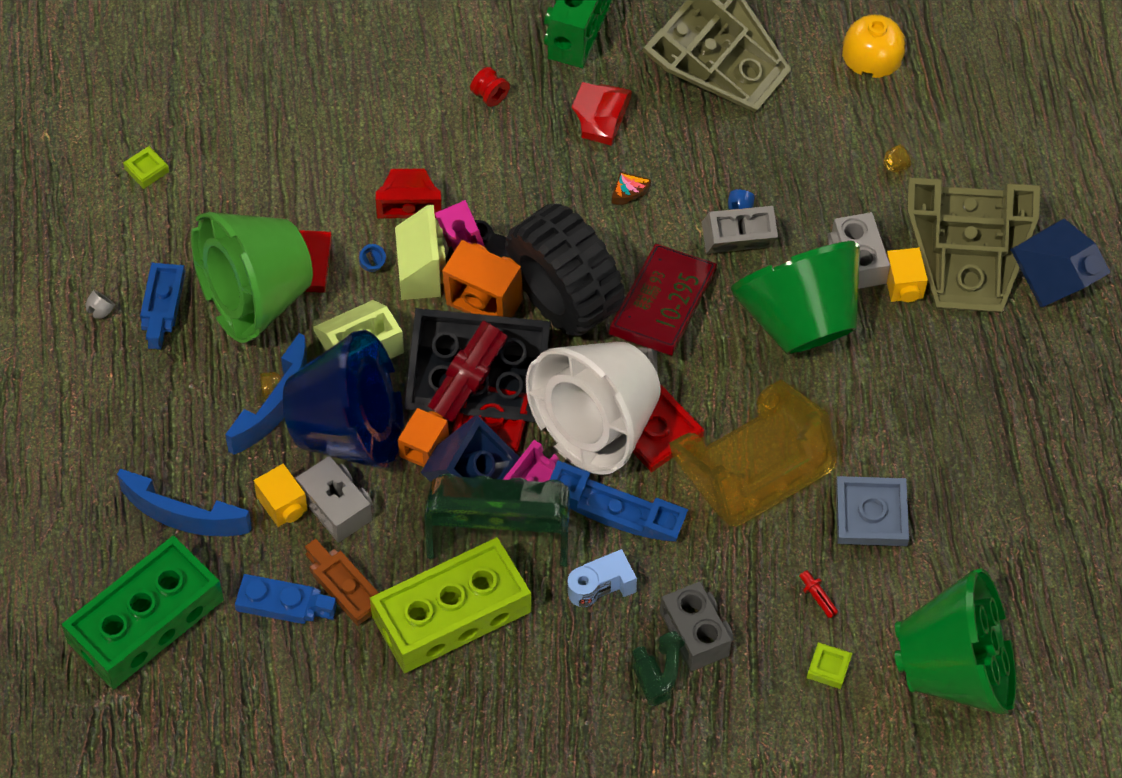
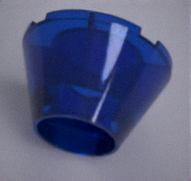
M367 330L350 333L286 380L283 389V412L288 431L299 448L374 468L389 467L388 463L396 461L398 458V438L404 429L402 398L400 391L394 392L389 373L395 372L390 357L383 344L373 333Z

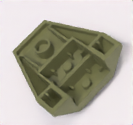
M687 0L642 49L647 56L666 72L753 112L760 108L791 71V68L745 0Z
M909 177L907 213L917 247H920L935 309L1002 313L1020 268L1010 249L1033 235L1039 219L1040 185L1007 184L1004 190L941 187L942 179Z

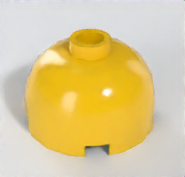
M871 14L861 17L850 25L844 37L842 57L849 68L860 75L863 72L872 73L873 78L891 75L899 69L905 55V36L896 22L883 15Z

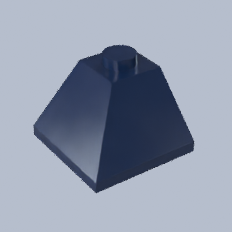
M1065 218L1010 249L1040 307L1075 293L1111 273L1096 243Z
M473 416L436 446L421 474L442 494L484 513H491L495 507L496 487L520 457L479 416Z

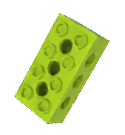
M496 537L370 597L372 618L405 674L531 613V591L500 540Z

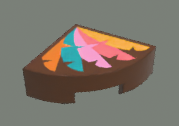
M620 172L611 204L624 205L628 204V201L640 196L643 197L651 187V179Z

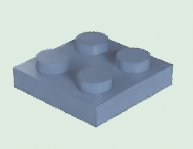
M837 476V544L908 546L909 526L906 478Z

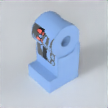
M622 549L574 569L569 574L567 581L569 599L578 607L591 606L599 597L619 589L623 597L637 592V578Z

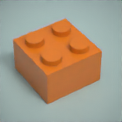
M461 240L442 270L446 304L465 313L513 317L523 301L521 266L509 257H499L490 253L480 244H470Z

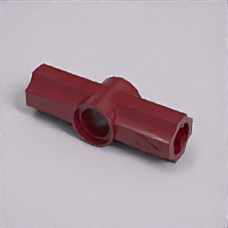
M483 320L464 351L460 350L451 362L445 374L447 377L437 389L427 407L453 423L471 394H475L490 372L491 368L489 366L506 343L508 336Z

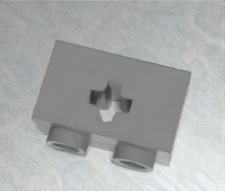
M331 456L326 457L295 478L306 494L307 506L338 543L372 521L371 506L373 502L365 489H358L353 484L352 476L343 464L337 465Z

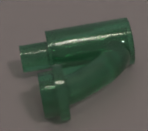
M676 631L668 632L658 639V649L661 654L666 655L664 673H662L655 656H649L644 646L632 651L636 661L632 668L650 706L663 704L672 697L671 689L676 682L679 669V649L685 644L683 637L679 636Z

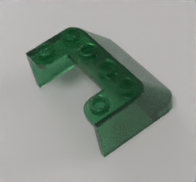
M441 474L430 482L425 505L424 519L427 559H434L437 526L561 533L560 566L567 567L571 490L558 480L537 482L527 481L523 478L502 480L492 479L488 476L468 478L457 477L453 474Z

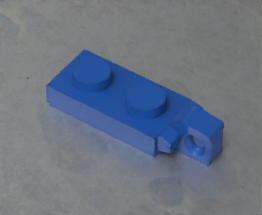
M151 263L140 313L142 330H147L146 340H148V349L161 350L165 332H172L173 326H175L186 274L185 265Z
M248 574L243 575L235 602V610L238 612L305 624L306 621H313L314 616L333 620L337 608L336 598L322 595L319 589Z

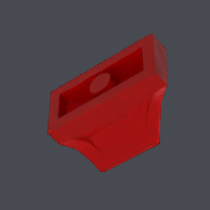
M582 82L571 107L581 122V137L612 146L630 103L632 90L605 84L594 85Z
M424 168L391 169L383 186L376 191L377 219L409 218L427 205H434V214L442 210L441 191L434 186Z

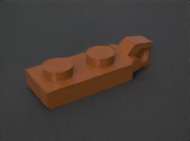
M316 538L304 547L306 549L305 555L313 564L309 567L313 577L331 597L336 598V603L359 626L372 616L370 597L379 592L341 550L337 552L333 549L328 552Z

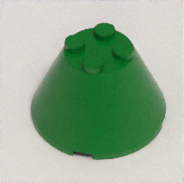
M972 570L902 621H896L895 632L900 642V650L895 651V662L899 672H906V680L910 692L917 691L1002 715L1008 714V710L1013 709L1015 705L1016 669L1012 640L1004 641L1000 620L1007 619L997 588L986 570Z

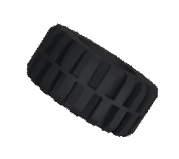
M547 204L510 229L505 242V249L508 251L507 257L513 259L521 266L523 291L527 293L532 304L541 311V315L546 320L549 319L555 328L561 329L567 335H583L620 309L625 297L623 295L625 289L621 283L620 271L617 270L616 262L606 250V245L602 239L600 240L597 237L595 230L590 225H587L578 213H573L571 208L562 206V204Z

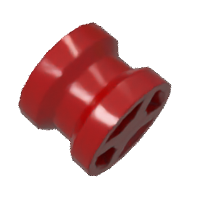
M492 67L480 70L470 84L471 92L476 96H482L483 102L489 107H494L501 103L510 89V83L504 78H498L497 72Z

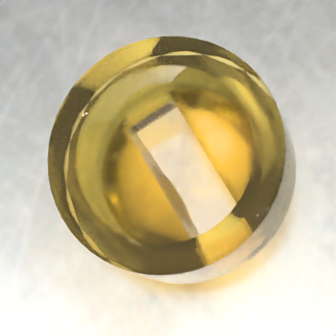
M901 144L890 148L885 153L883 162L889 171L901 172L911 166L910 157Z
M276 372L260 373L263 400L269 397L282 379V375Z

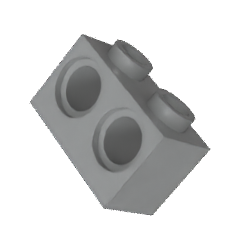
M773 206L712 211L701 222L706 254L770 248L778 238Z
M873 213L834 219L832 232L828 233V244L854 241L855 243L858 242L860 247L859 264L865 266L859 265L858 289L886 284L890 263Z

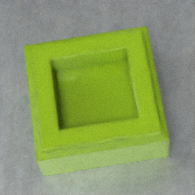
M150 146L123 162L124 169L143 189L169 173V166Z
M818 642L807 678L841 689L852 653Z

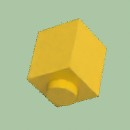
M920 247L887 251L890 263L887 287L891 302H913L917 299H923L928 279Z
M284 463L253 480L257 499L277 527L287 522L292 523L298 520L304 512L308 511L306 494Z

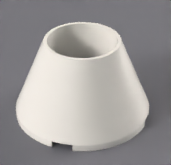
M626 342L551 348L542 352L531 362L526 375V393L531 412L540 430L546 428L557 444L553 448L574 466L600 475L613 473L627 463L660 398L661 392L657 372L650 360L638 348Z

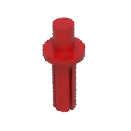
M808 570L801 573L799 577L806 585L803 589L804 593L810 592L827 617H834L838 610L821 588L822 580L820 578L814 580Z

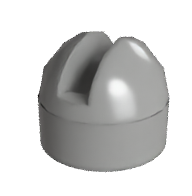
M93 290L87 298L85 306L88 314L93 313V318L101 319L110 314L115 304L102 293Z

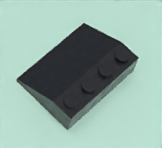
M415 308L404 409L416 411L419 408L426 412L433 411L427 406L447 377L445 374L458 352L460 350L464 351L484 320L502 331L508 338L489 366L491 368L490 372L482 384L485 387L482 390L478 389L475 394H471L467 400L466 408H462L460 413L465 416L481 415V417L504 418L505 420H523L536 423L529 403L526 407L527 414H520L524 398L519 396L522 393H526V375L529 365L542 352L550 349L551 322ZM489 386L495 387L498 393L488 391ZM500 389L516 391V393L507 395L503 394ZM493 403L501 406L504 412H500L494 407H489L485 410L479 409L486 404Z

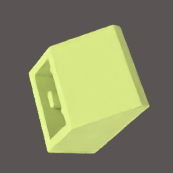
M427 205L395 227L401 300L441 297L440 284H444L442 270L446 265L445 248L442 240L443 230L437 218H435L434 205Z
M374 300L313 327L314 332L343 380L404 353L401 328L388 307Z

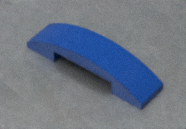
M299 333L281 357L284 376L259 411L254 414L243 409L225 434L228 452L235 455L253 446L267 436L290 411L300 393L306 375L307 348L305 335Z
M559 460L557 461L545 492L563 505L599 523L634 535L664 541L677 540L688 509L656 497L653 503L590 480V472Z
M119 469L117 473L121 491L127 499L144 514L166 526L205 536H237L248 534L251 531L252 525L248 510L216 500L210 512L156 494L151 478L123 469Z

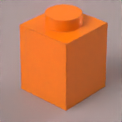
M417 408L398 438L400 457L424 467L436 446L449 436L448 420H445L436 412H426Z

